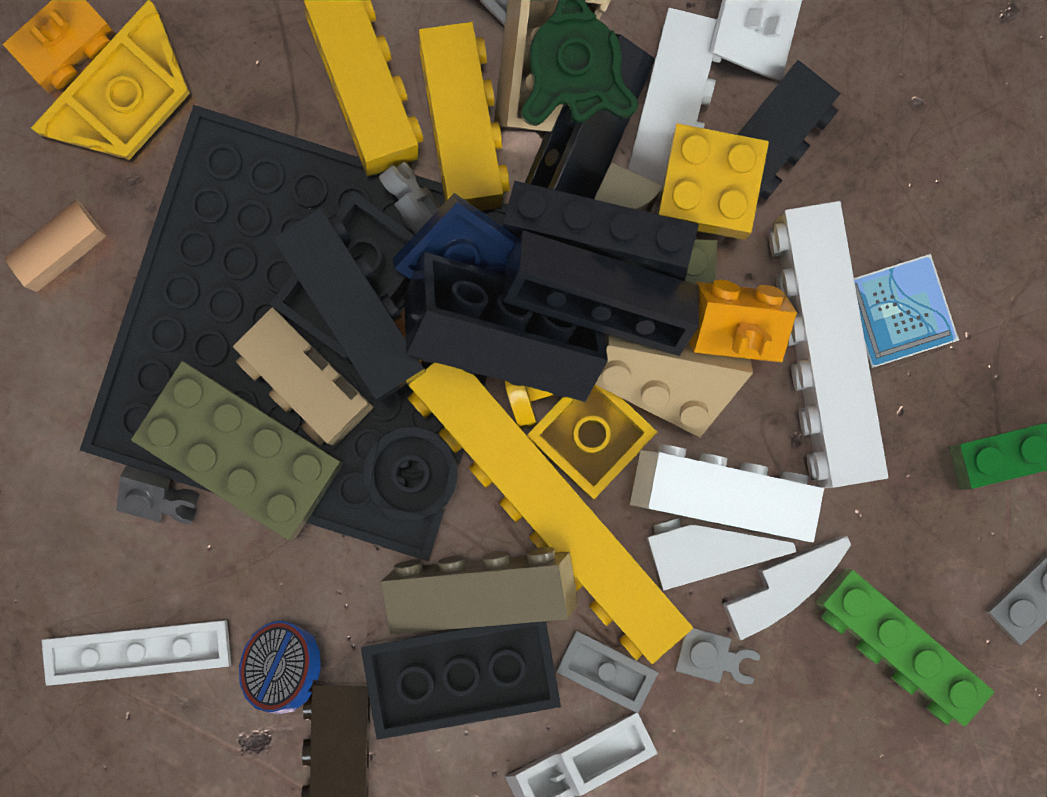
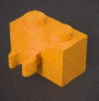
M51 0L4 42L3 46L36 82L50 93L55 88L60 90L70 84L78 73L76 69L88 58L93 60L116 33L86 0Z
M714 280L713 283L696 281L695 285L699 286V327L689 341L694 353L783 362L797 312L782 290L770 285H759L757 289L739 287L737 284L727 280Z

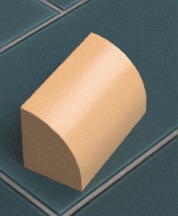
M76 199L5 256V260L24 287L38 292L107 237V235Z

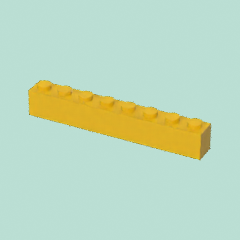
M433 362L425 369L426 372L408 383L409 387L414 391L407 397L408 400L424 418L433 413L443 424L444 427L438 434L455 453L463 448L475 462L468 467L469 470L485 488L491 483L497 486L504 494V497L498 503L516 523L524 517L535 531L528 537L537 548L552 547L555 553L570 552L576 592L584 586L595 599L588 606L606 626L614 621L625 634L619 641L636 661L644 655L651 664H654L693 629L686 618L473 374L462 369Z

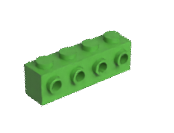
M844 568L815 602L825 610L821 618L841 635L848 630L860 641L856 648L876 665L881 660L884 661L895 671L891 679L910 695H913L916 691L921 693L930 701L926 709L946 726L953 721L966 727L995 693V691L854 570Z

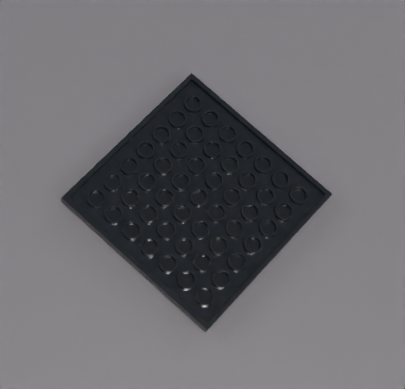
M193 105L80 451L166 476L171 480L211 492L131 440L183 361L344 462L306 523L429 561L446 507L436 515L423 520L404 521L386 515L373 503L363 480L366 456L370 448L385 434L401 427H420L441 437L438 432L444 426L436 416L431 413L427 418H424L408 400L407 397L414 392L409 385L406 384L380 402L376 401L352 362L346 361L281 314L374 407L336 447L326 442L320 446L301 428L306 421L294 409L289 413L285 412L269 396L268 393L273 388L262 376L255 381L236 363V360L241 355L233 347L272 308L270 303L293 273L272 238L319 208L323 210L327 218H330L338 212L352 191L407 229L402 222L401 213L394 205L398 201L397 197L390 193L380 181L379 176L385 171L367 177L360 158ZM415 175L420 188L428 187L442 206L445 203L442 183ZM502 203L501 208L481 212L503 227L508 204ZM408 285L394 302L400 313L404 309V293ZM424 361L422 366L426 369L433 362ZM473 374L485 387L488 376ZM463 448L457 453L453 451L457 459L458 468L464 453ZM411 461L409 468H401L400 477L407 480L406 487L413 488L415 481H423L424 472L418 470L417 461Z

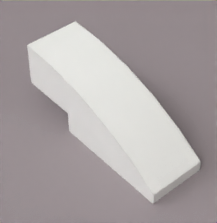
M838 536L758 569L757 571L764 587L722 604L736 638L743 640L768 628L792 612L814 593L837 567L851 546L848 536Z
M635 712L506 775L505 778L514 797L582 796L658 753L639 714Z

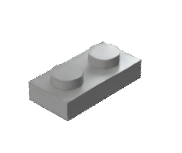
M1047 553L985 611L1020 646L1047 621Z
M577 630L556 669V672L636 713H639L659 673L657 670Z

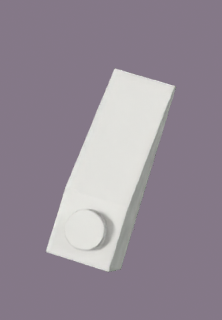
M679 518L653 525L655 534L645 537L658 583L663 591L796 552L795 545L791 542L693 524L681 526Z

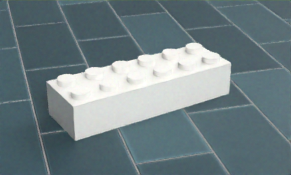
M837 201L784 210L775 220L774 229L768 231V238L772 256H779L782 274L776 275V286L785 293L797 312L788 346L795 345L797 363L791 364L792 379L795 390H802L805 408L799 409L800 426L804 436L810 435L813 453L807 454L811 481L818 480L820 488H834L888 479L841 202Z

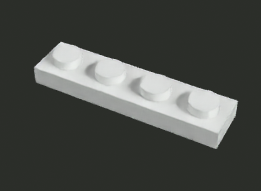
M227 620L42 640L46 686L229 667L232 665Z

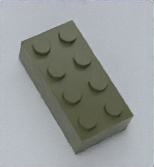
M183 361L131 439L142 448L288 541H293L297 538L344 464L338 458Z

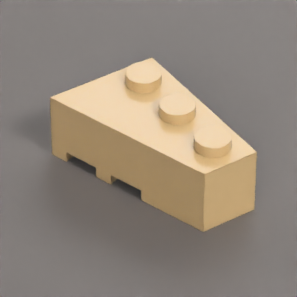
M508 0L494 122L498 121L501 127L549 132L553 129L563 104L557 106L551 115L542 124L537 126L529 125L523 121L521 109L530 96L533 87V79L529 69V49L533 37L554 13L559 0ZM585 0L589 10L596 14V18L599 20L602 13L606 12L611 1Z
M273 307L233 346L241 355L236 360V363L253 380L256 381L262 376L273 388L268 393L269 396L285 412L289 413L294 409L306 421L301 428L320 446L326 442L336 447L374 409Z
M604 333L608 361L595 385L701 437L753 374L751 359L694 353L689 342L681 355L677 356Z

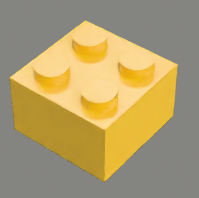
M677 123L672 133L657 214L699 224L697 231L746 240L752 232L769 141Z
M594 385L586 402L563 397L528 433L527 437L587 496L594 500L658 432L621 397Z

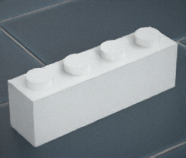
M668 8L628 170L662 185L672 133L676 124L704 128L705 123L698 122L697 119L700 106L710 105L716 82L715 79L708 78L711 62L720 63L721 61L720 57L709 53L717 19Z
M659 444L657 452L640 450L630 505L814 543L824 488L807 485L809 476L781 471L779 479L767 476L769 467L741 462L740 470L726 467L728 458L700 453L699 461L685 458L686 449L665 444Z

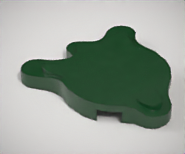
M559 0L554 13L533 37L529 49V69L533 79V87L530 96L521 109V118L529 125L537 126L542 124L556 107L562 104L569 107L571 118L577 123L586 122L601 110L608 111L619 118H629L638 109L636 96L626 87L622 79L620 42L615 32L611 31L602 21L596 18V14L589 10L585 0Z

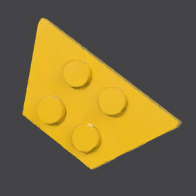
M147 0L31 128L37 134L130 160L190 94L159 12L150 0Z

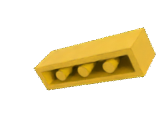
M303 0L305 18L366 176L369 177L386 171L393 165L397 167L402 162L409 163L418 160V143L424 141L422 131L415 115L408 117L402 103L408 101L400 76H391L386 63L392 61L387 41L384 35L376 37L371 22L376 21V16L371 0Z
M473 22L419 29L418 48L445 202L453 193H456L480 211L501 208L503 192H510V183L506 164L498 165L496 149H502L499 122H490L488 107L494 106V92L491 79L483 80L480 65L487 64L484 38H475Z

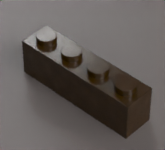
M316 681L312 685V694L303 704L304 720H311V739H303L302 765L303 767H310V785L302 786L301 797H369L371 705L367 682Z

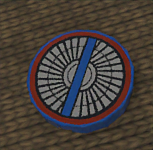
M284 621L265 624L252 635L244 647L239 664V683L245 699L255 709L280 715L295 711L308 700L312 694L309 691L313 680L318 681L321 670L320 651L314 636L299 625Z

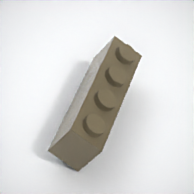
M542 547L528 551L526 553L527 556L510 557L509 552L500 551L482 556V560L466 561L464 556H450L440 559L438 564L422 566L421 560H408L394 565V569L380 581L390 634L567 620L578 607L570 552L555 553L552 547Z

